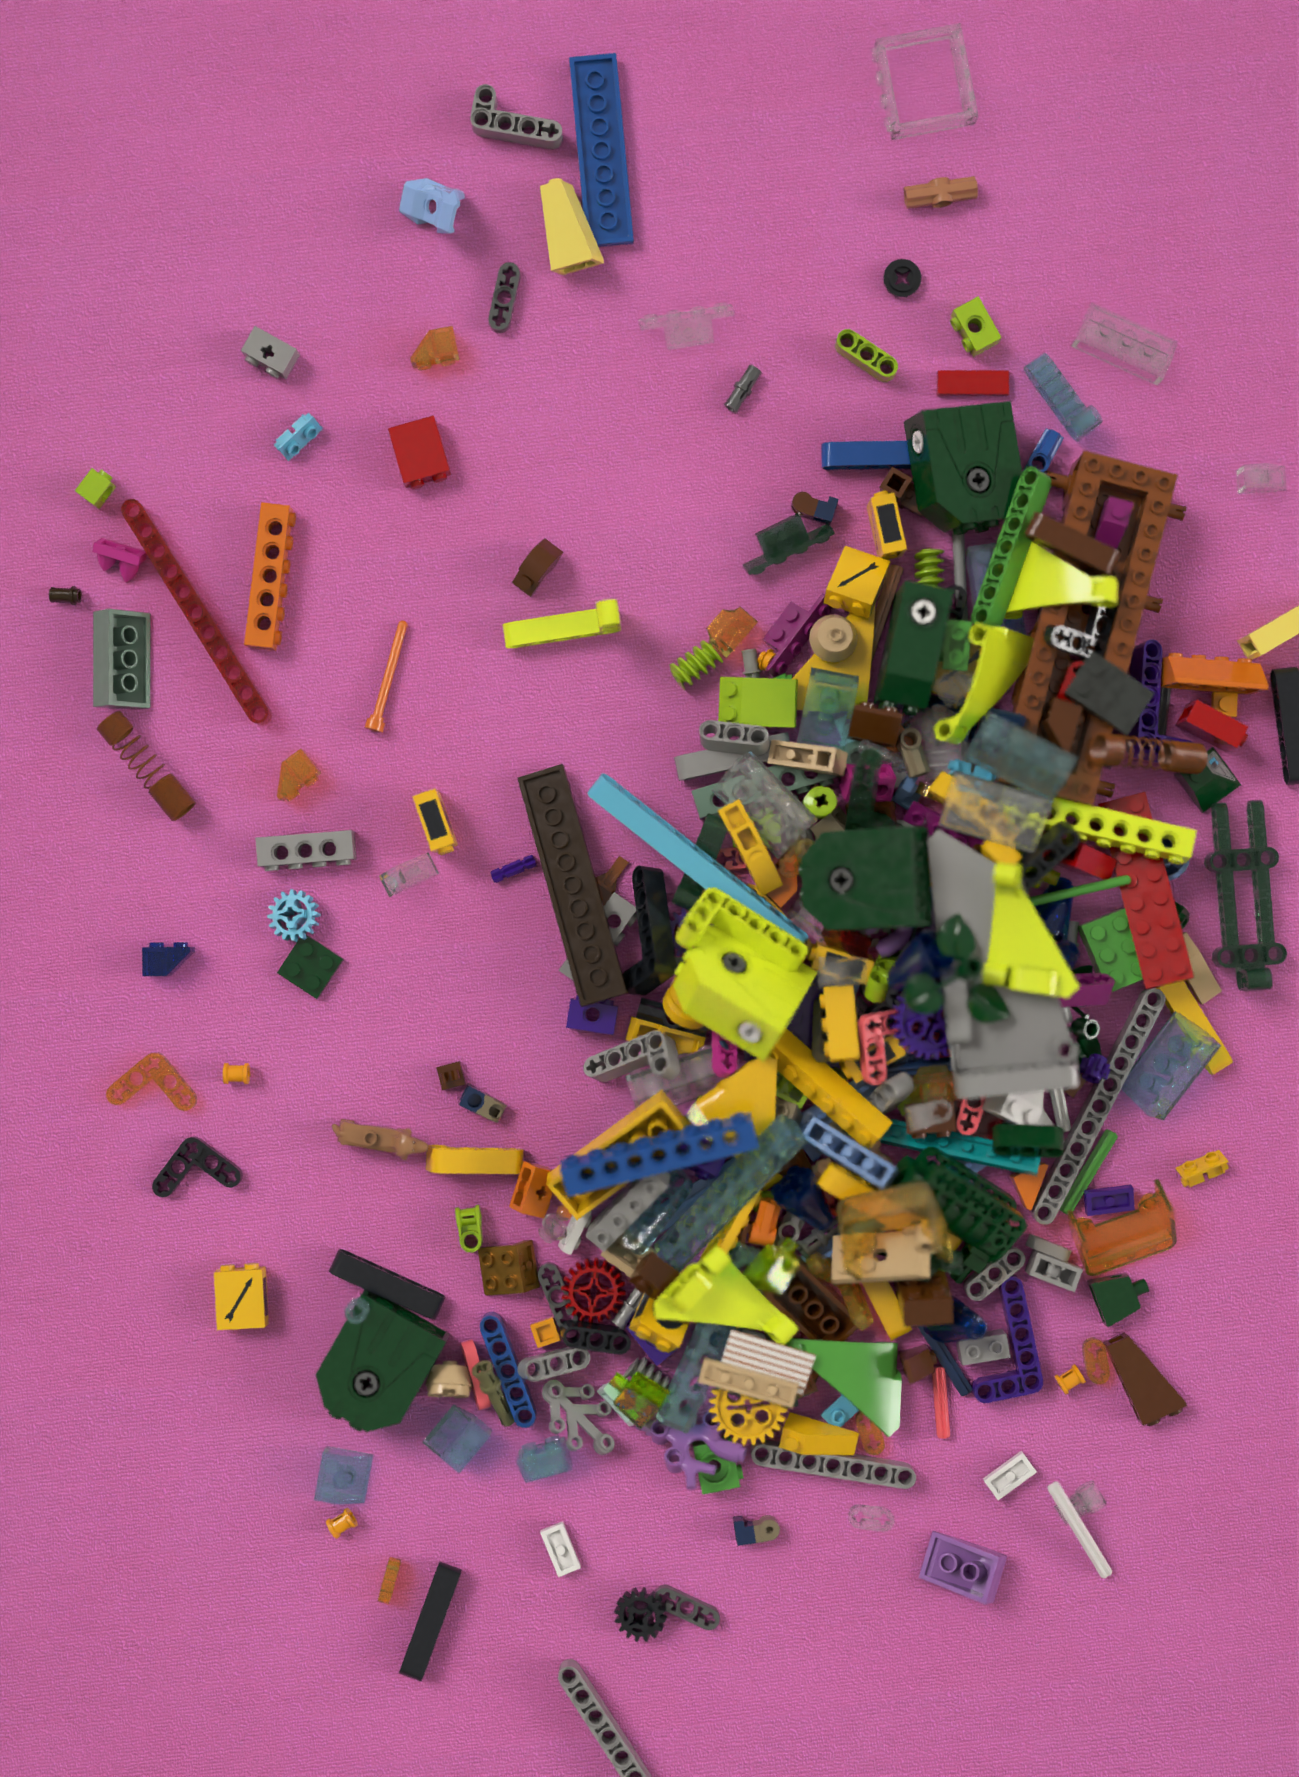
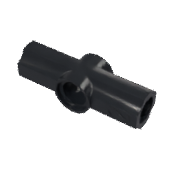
M641 998L636 1018L698 1036H706L708 1027L688 1029L678 1024H671L666 1019L667 1014L664 1011L663 1003Z

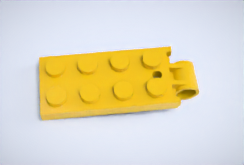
M746 1178L741 1181L697 1263L715 1245L726 1254H728L729 1250L735 1248L738 1242L737 1235L741 1228L744 1229L750 1219L749 1213L753 1207L755 1208L759 1204L762 1196L760 1194L762 1190Z

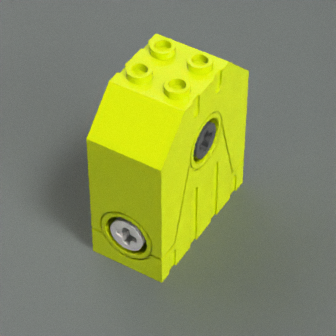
M709 926L695 945V948H688L682 959L686 962L683 963L681 961L674 972L677 978L673 987L685 1014L742 1049H747V1052L760 1060L765 1061L818 972L804 963L800 965L797 971L788 972L717 926Z

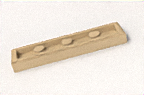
M704 1357L698 1382L790 1408H793L799 1383L707 1357Z

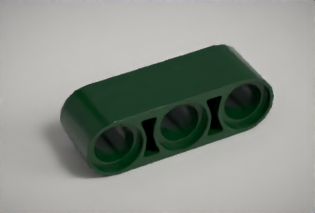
M997 1124L992 1128V1151L1001 1156L1060 1157L1064 1154V1131L1058 1126Z

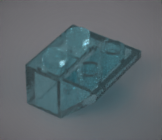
M453 1404L422 1443L460 1474L491 1436L492 1429L474 1414Z
M558 1435L545 1439V1443L536 1445V1442H530L522 1445V1449L518 1451L516 1459L525 1483L570 1471L573 1466L569 1449L566 1446V1438H559Z

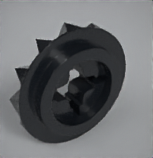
M898 259L891 262L885 269L883 284L887 288L888 293H892L896 297L907 298L919 288L921 272L912 261ZM909 272L906 278L907 284L901 282L895 285L898 280L896 274L903 276Z

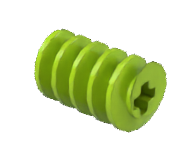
M922 549L914 555V559L920 561L914 564V568L919 570V572L914 574V578L920 580L916 583L939 587L938 583L944 582V578L938 577V574L944 572V569L938 567V564L944 563V559L938 558V555L944 553V550Z
M704 640L700 642L701 649L697 646L692 648L694 655L690 652L685 653L686 661L679 657L677 659L678 666L674 663L669 664L674 679L684 691L685 682L691 686L693 685L691 677L700 680L699 672L702 671L707 675L708 665L715 669V660L723 663L721 656L715 648Z
M817 786L811 789L803 798V811L812 819H823L835 809L837 803L836 795L829 787ZM818 798L822 800L821 807L816 806Z

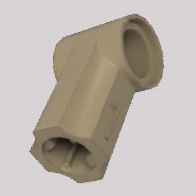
M914 728L905 729L898 736L896 748L901 752L909 779L920 777L930 772L921 745L922 736ZM904 736H908L913 740V746H909L904 742Z

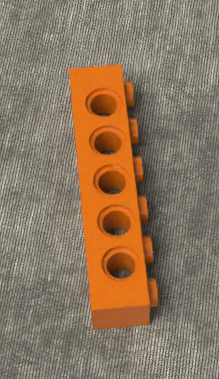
M261 502L244 645L248 648L276 651L277 645H281L282 631H279L280 621H284L285 616L282 599L286 598L288 585L285 584V574L290 572V560H287L288 550L292 551L293 536H290L291 527H295L296 513H293L290 505ZM282 525V532L279 535L271 534L273 526ZM273 548H278L280 551L279 556L275 559H270L268 557L269 551ZM272 571L276 572V580L272 583L266 582V575ZM272 595L274 597L273 604L267 607L264 606V597ZM263 619L271 620V626L267 630L260 629V623Z

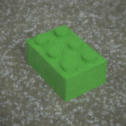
M1125 908L1117 909L1078 926V932L1095 973H1104L1114 978L1115 983L1112 992L1143 979Z

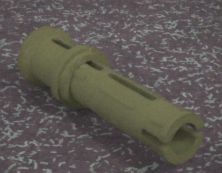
M487 1360L477 1363L472 1368V1374L475 1378H478L481 1392L488 1395L502 1426L512 1425L515 1421L508 1402L501 1391V1381L493 1372L492 1363Z

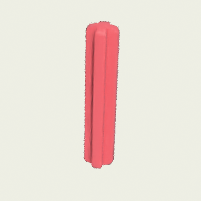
M935 1366V1372L932 1373L936 1432L938 1438L944 1439L950 1437L946 1373L944 1367Z

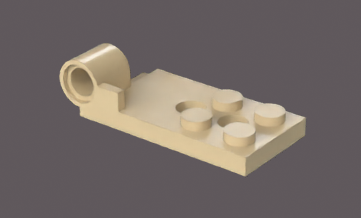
M920 1221L915 1226H905L903 1231L833 1236V1284L930 1279V1254L940 1250V1225L934 1221ZM881 1252L887 1253L885 1260H875L877 1254ZM854 1255H863V1259L860 1262H851Z

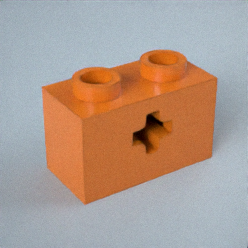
M523 1161L509 1207L522 1214L545 1218L553 1193L547 1186V1174L553 1169Z

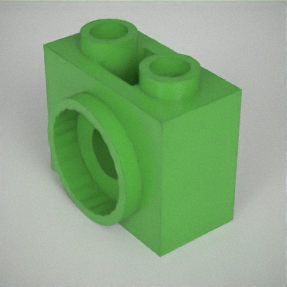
M947 620V628L945 629L939 661L943 662L942 669L968 671L971 621Z
M724 1435L721 1436L723 1439L731 1441L730 1435L727 1438ZM703 1441L693 1442L695 1460L709 1463L711 1460L720 1462V1467L716 1469L715 1475L698 1472L702 1495L740 1487L739 1479H744L741 1464L736 1465L734 1462L718 1457Z

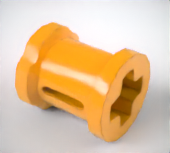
M224 1063V1084H229V1082L249 1084V1063H244V1065Z
M1075 1364L1071 1366L1070 1370L1060 1376H1054L1065 1395L1078 1384L1086 1383Z
M345 1508L343 1513L335 1518H328L326 1520V1525L335 1539H338L340 1534L349 1528L358 1526L357 1520L349 1508Z

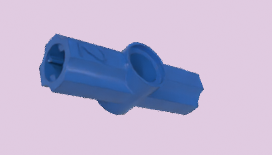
M1046 428L1023 471L1032 466V461L1038 460L1043 464V469L1040 471L1045 473L1064 437L1060 433Z

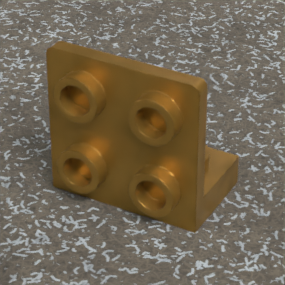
M524 1240L512 1245L481 1247L478 1249L484 1294L486 1296L525 1293L540 1287L533 1240Z

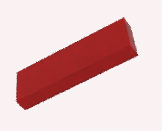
M1009 370L937 371V396L1009 395Z

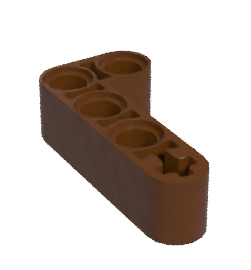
M1034 512L1024 532V536L1030 541L1085 567V572L1091 577H1110L1121 555L1116 549L1039 512Z

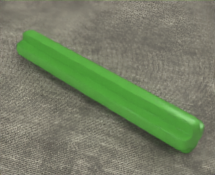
M1108 1129L1104 1131L1073 1182L1059 1209L1067 1215L1073 1213L1084 1194V1190L1088 1188L1117 1140L1118 1135Z

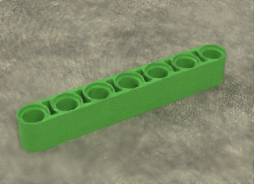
M1033 466L1026 468L1018 481L971 614L973 624L982 623L991 627H1001L1031 544V541L1024 536V532L1034 512L1042 513L1052 484L1051 478L1047 474Z

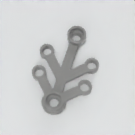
M550 1380L545 1383L542 1389V1396L546 1402L550 1403V1431L554 1434H559L566 1427L565 1421L560 1418L561 1406L566 1411L568 1432L566 1446L570 1451L580 1449L583 1444L582 1438L578 1436V1423L594 1440L593 1448L596 1453L606 1455L611 1452L615 1445L614 1439L609 1434H602L584 1416L598 1415L599 1417H605L611 1413V1405L607 1401H602L599 1404H573L567 1398L580 1397L582 1400H588L594 1396L595 1390L593 1386L585 1384L582 1387H564L558 1380ZM552 1388L557 1390L558 1395L553 1394ZM584 1388L589 1391V1396L584 1394ZM601 1405L606 1408V1413L601 1411ZM555 1422H558V1423H559V1425H560V1429H559V1430L555 1428V1426H554V1423H555ZM572 1439L576 1440L577 1447L572 1445ZM604 1439L608 1442V1447L603 1444Z

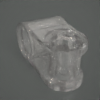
M939 1099L905 1107L904 1111L910 1132L948 1121L953 1112L951 1104L947 1100ZM939 1104H942L943 1108H948V1111L945 1112V1117L935 1114Z

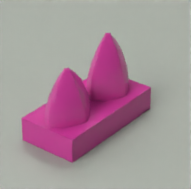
M104 538L94 542L92 552L97 553V560L103 571L110 569L116 560H119L120 573L125 582L130 581L136 575L140 564L146 560L147 551Z

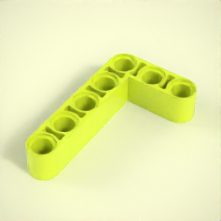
M610 599L596 602V609L504 623L502 627L506 649L621 631V622L617 600Z
M713 887L705 890L684 919L676 934V940L681 946L692 948L712 923L788 972L797 971L808 953V948L803 942L723 891Z

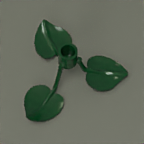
M960 913L955 914L940 927L936 942L942 955L946 957L954 956L956 961L961 962L956 967V974L938 985H935L934 979L927 974L917 973L913 975L905 985V1005L913 1012L919 1014L933 1013L944 1002V998L938 990L959 978L962 981L972 980L969 993L972 996L967 1001V1008L970 1015L976 1021L992 1023L1005 1020L1010 1015L998 991L992 985H985L982 982L976 985L977 980L980 979L979 975L983 971V964L978 958L969 957L976 947L975 938L972 931L963 921Z
M1080 966L1073 969L1071 973H1092L1093 966ZM1086 1006L1071 1007L1081 1018L1075 1019L1071 1027H1068L1069 1032H1073L1077 1036L1075 1044L1078 1048V1072H1080L1081 1068L1079 1066L1083 1057L1089 1059L1090 1054L1093 1053L1102 1055L1097 1038L1100 1030L1098 1022L1089 1019V1015L1083 1013L1078 1008Z

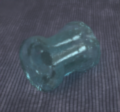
M354 1298L345 1308V1316L348 1321L352 1323L362 1322L369 1313V1303L363 1298ZM356 1305H358V1309H363L359 1316L356 1311H352Z

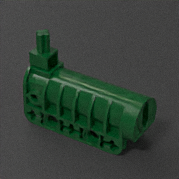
M929 1146L925 1148L915 1160L906 1155L895 1166L899 1174L888 1190L889 1195L930 1221L938 1223L940 1227L966 1243L958 1253L961 1262L950 1274V1277L957 1284H961L972 1270L980 1274L987 1263L993 1264L999 1261L1027 1228L1025 1218L1016 1210V1202L1009 1193L937 1147ZM935 1155L936 1159L940 1162V1165H938L933 1160L928 1161L927 1157H933ZM949 1166H955L957 1170L955 1171ZM986 1190H993V1194L989 1193ZM1009 1220H1011V1221H1013V1222H1015V1223H1016V1222H1019L1020 1225H1019V1226H1015V1225H1014V1226H1011Z

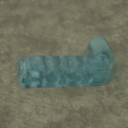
M1042 353L1024 366V371L1029 380L1076 442L1082 440L1102 424L1099 412L1092 405L1088 407L1084 405L1046 353Z
M676 1169L667 1172L670 1174L668 1188L625 1231L623 1243L632 1253L641 1255L650 1248L690 1194L693 1182L683 1170ZM684 1178L683 1185L675 1187L676 1181ZM670 1198L669 1204L661 1207L662 1200ZM655 1217L654 1224L646 1226L647 1220ZM635 1238L640 1240L638 1244L633 1243Z

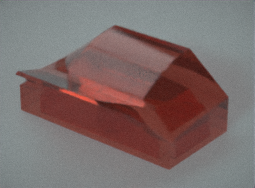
M823 927L821 935L826 945L843 948L850 956L868 959V948L871 946L873 938L853 930H826Z

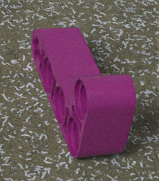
M1104 973L1073 974L1079 988L1069 998L1058 997L1061 1007L1105 1005L1109 1001L1115 980Z

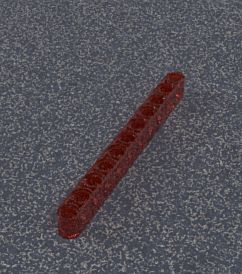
M126 500L121 506L123 517L245 714L257 725L268 724L272 719L270 707L151 515L138 500ZM138 506V515L130 517L129 512L131 508ZM148 526L151 527V534L148 537H143V529ZM158 547H164V554L161 557H155L154 555ZM171 567H176V575L172 578H168V569ZM183 587H189V595L185 598H180V590ZM196 607L202 608V614L199 618L192 617V611ZM209 627H214V636L206 639L204 636L205 630ZM222 647H226V657L218 659L217 651ZM238 667L240 670L239 677L231 679L229 676L230 670ZM245 688H251L253 691L252 696L244 700L242 698V691ZM264 708L265 716L260 720H256L254 717L255 710Z

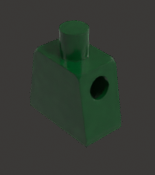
M1126 1273L1087 1280L1101 1320L1107 1327L1114 1325L1139 1310L1141 1305L1137 1296L1149 1292L1144 1278L1131 1282L1130 1277Z

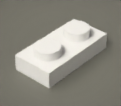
M589 1211L578 1220L572 1215L558 1244V1247L563 1252L571 1255L573 1250L579 1247L581 1242L580 1235L583 1229L589 1226L592 1219V1211Z
M1020 1451L985 1476L983 1480L997 1500H999L1037 1472L1024 1453Z
M563 1521L540 1531L558 1577L581 1568Z

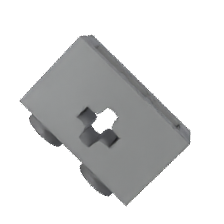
M254 326L241 349V352L246 357V362L254 367H258V365L266 368L265 372L276 379L279 376L287 379L300 356L296 348ZM266 352L269 354L273 352L274 356L266 358L265 354Z
M1035 1249L1032 1250L1025 1268V1272L1029 1275L1075 1292L1083 1271L1078 1265L1062 1261Z
M1003 1329L955 1337L958 1358L963 1366L1010 1358L1007 1335Z

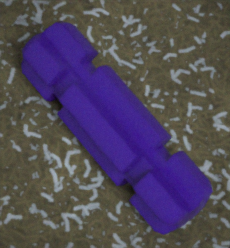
M528 855L523 860L519 859L502 866V869H494L490 874L493 881L497 883L504 880L505 877L509 878L524 872V869L534 868L537 866L533 855Z

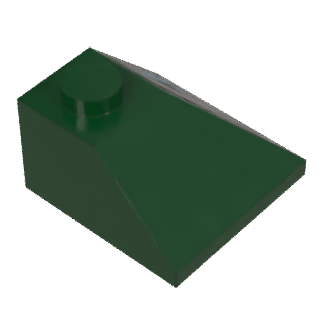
M1214 747L1207 750V764L1201 773L1177 772L1174 774L1201 813H1204L1241 785Z

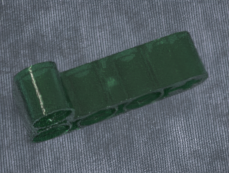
M868 748L863 750L854 766L845 830L896 827L894 819L885 814L874 812L882 757L875 749Z
M708 813L696 842L699 848L715 860L718 857L728 831L721 818ZM684 873L671 904L691 911L702 896L705 888Z

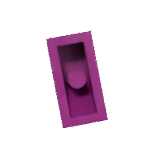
M1114 497L1107 498L1103 504L1094 539L1117 550L1127 527L1133 503Z

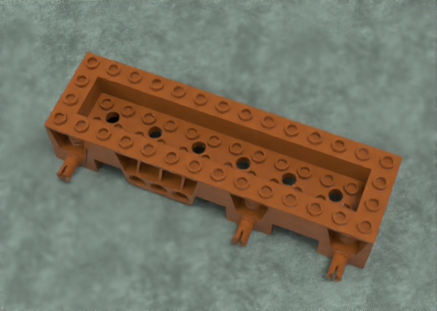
M1083 450L1082 454L1072 464L1070 474L1067 476L1050 472L1049 470L1046 471V474L1051 478V487L1062 489L1064 492L1061 510L1064 513L1061 523L1093 539L1104 501L1107 498L1114 497L1133 503L1127 527L1117 548L1121 555L1110 577L1116 578L1118 582V605L1103 657L1127 674L1143 609L1159 613L1161 609L1160 604L1163 602L1162 598L1152 597L1147 594L1167 517L1183 521L1185 516L1183 512H1186L1187 507L1171 503L1178 477L1177 474ZM1052 552L1058 558L1088 575L1085 572V567ZM1083 603L1039 607L1035 625L1028 634V636L1034 639L1029 662L1016 679L1010 702L1014 706L1013 713L1022 714L1026 717L1025 726L1021 729L1008 726L1006 737L1001 739L999 750L996 753L975 747L973 752L975 755L972 756L971 762L991 766L993 773H996V779L993 783L1004 787V785L1025 790L1028 788L1032 789L1033 792L1093 805L1096 794L1112 798L1114 791L1110 790L1115 789V783L1100 780L1103 765H1096L1090 755V747L1094 737L1099 733L1112 734L1113 727L1082 708L1081 713L1085 715L1081 727H1077L1074 735L1078 737L1075 749L1062 757L1051 755L1046 751L1048 741L1040 728L1046 703L1056 698L1068 667L1076 662L1070 658L1069 653L1049 647L1045 643V630L1051 625H1060L1085 633L1089 615L1084 614L1082 611ZM1100 619L1096 623V630L1098 632L1102 630L1103 626ZM1055 633L1057 640H1063L1064 637L1058 636ZM1076 636L1072 639L1071 643L1073 649L1078 646ZM1092 646L1086 647V649L1095 652V649ZM1078 667L1075 671L1073 670V672L1077 674L1080 668Z

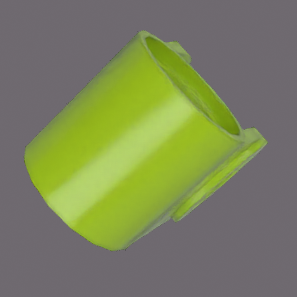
M478 1204L474 1208L466 1209L455 1207L460 1245L466 1252H475L483 1243L480 1205ZM469 1234L475 1235L478 1239L477 1246H468L465 1242L466 1236Z

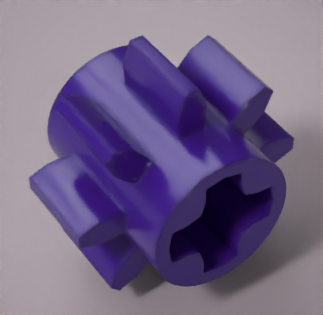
M1096 1053L1090 1054L1089 1059L1083 1057L1079 1066L1081 1068L1080 1073H1083L1082 1077L1086 1081L1095 1084L1099 1083L1101 1078L1107 1080L1110 1073V1064H1107L1108 1060Z

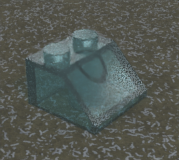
M326 1446L322 1453L314 1500L332 1504L365 1503L374 1454Z

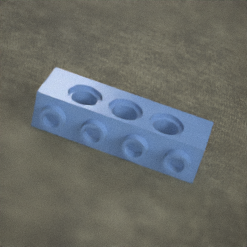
M813 1116L801 1135V1138L807 1144L887 1193L899 1174L896 1167Z

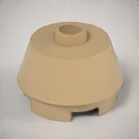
M827 615L817 620L812 626L809 636L813 652L819 658L828 662H839L847 659L854 652L858 640L854 625L840 615Z
M443 1361V1365H433L425 1383L428 1396L437 1398H468L469 1392L473 1387L467 1366L457 1365L456 1361Z

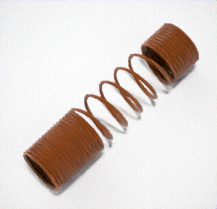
M122 711L112 713L98 725L97 731L112 746L113 750L123 749L120 755L121 760L132 758L128 764V769L140 768L136 773V778L144 779L148 777L144 783V788L149 789L148 793L161 806L160 808L170 817L171 821L178 820L195 806L196 802L182 787L173 773L164 776L154 785L146 787L149 779L163 768L165 764L160 765L153 772L143 777H138L142 768L153 760L157 754L151 756L146 762L131 768L130 765L133 760L147 749L149 745H145L137 753L127 758H122L126 749L136 742L141 735L135 737L125 746L115 749V744L126 738L132 732L134 726L123 715Z
M1097 734L1092 740L1090 755L1096 765H1121L1122 767H1127L1130 764L1132 768L1141 766L1143 769H1148L1151 766L1153 770H1158L1161 767L1163 771L1199 774L1206 767L1208 759L1207 750L1201 743L1172 740L1158 741L1152 738L1148 740L1142 737L1137 739L1133 736L1127 738L1123 735ZM1129 739H1135L1134 743L1131 744ZM1139 740H1145L1146 742L1142 745ZM1128 741L1130 744V750L1128 754L1129 762L1126 765H1123L1121 762L1124 760V757L1126 755L1125 742ZM1138 741L1141 747L1139 764L1133 766L1131 764L1133 746ZM1150 741H1155V742H1156V743L1153 745V747H1152V744L1150 743ZM1148 742L1151 747L1149 765L1144 767L1141 764L1143 747ZM1157 744H1159V767L1154 768L1152 766L1154 758L1153 749Z

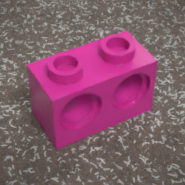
M846 764L844 777L841 776L839 788L845 802L891 801L897 778L890 764Z

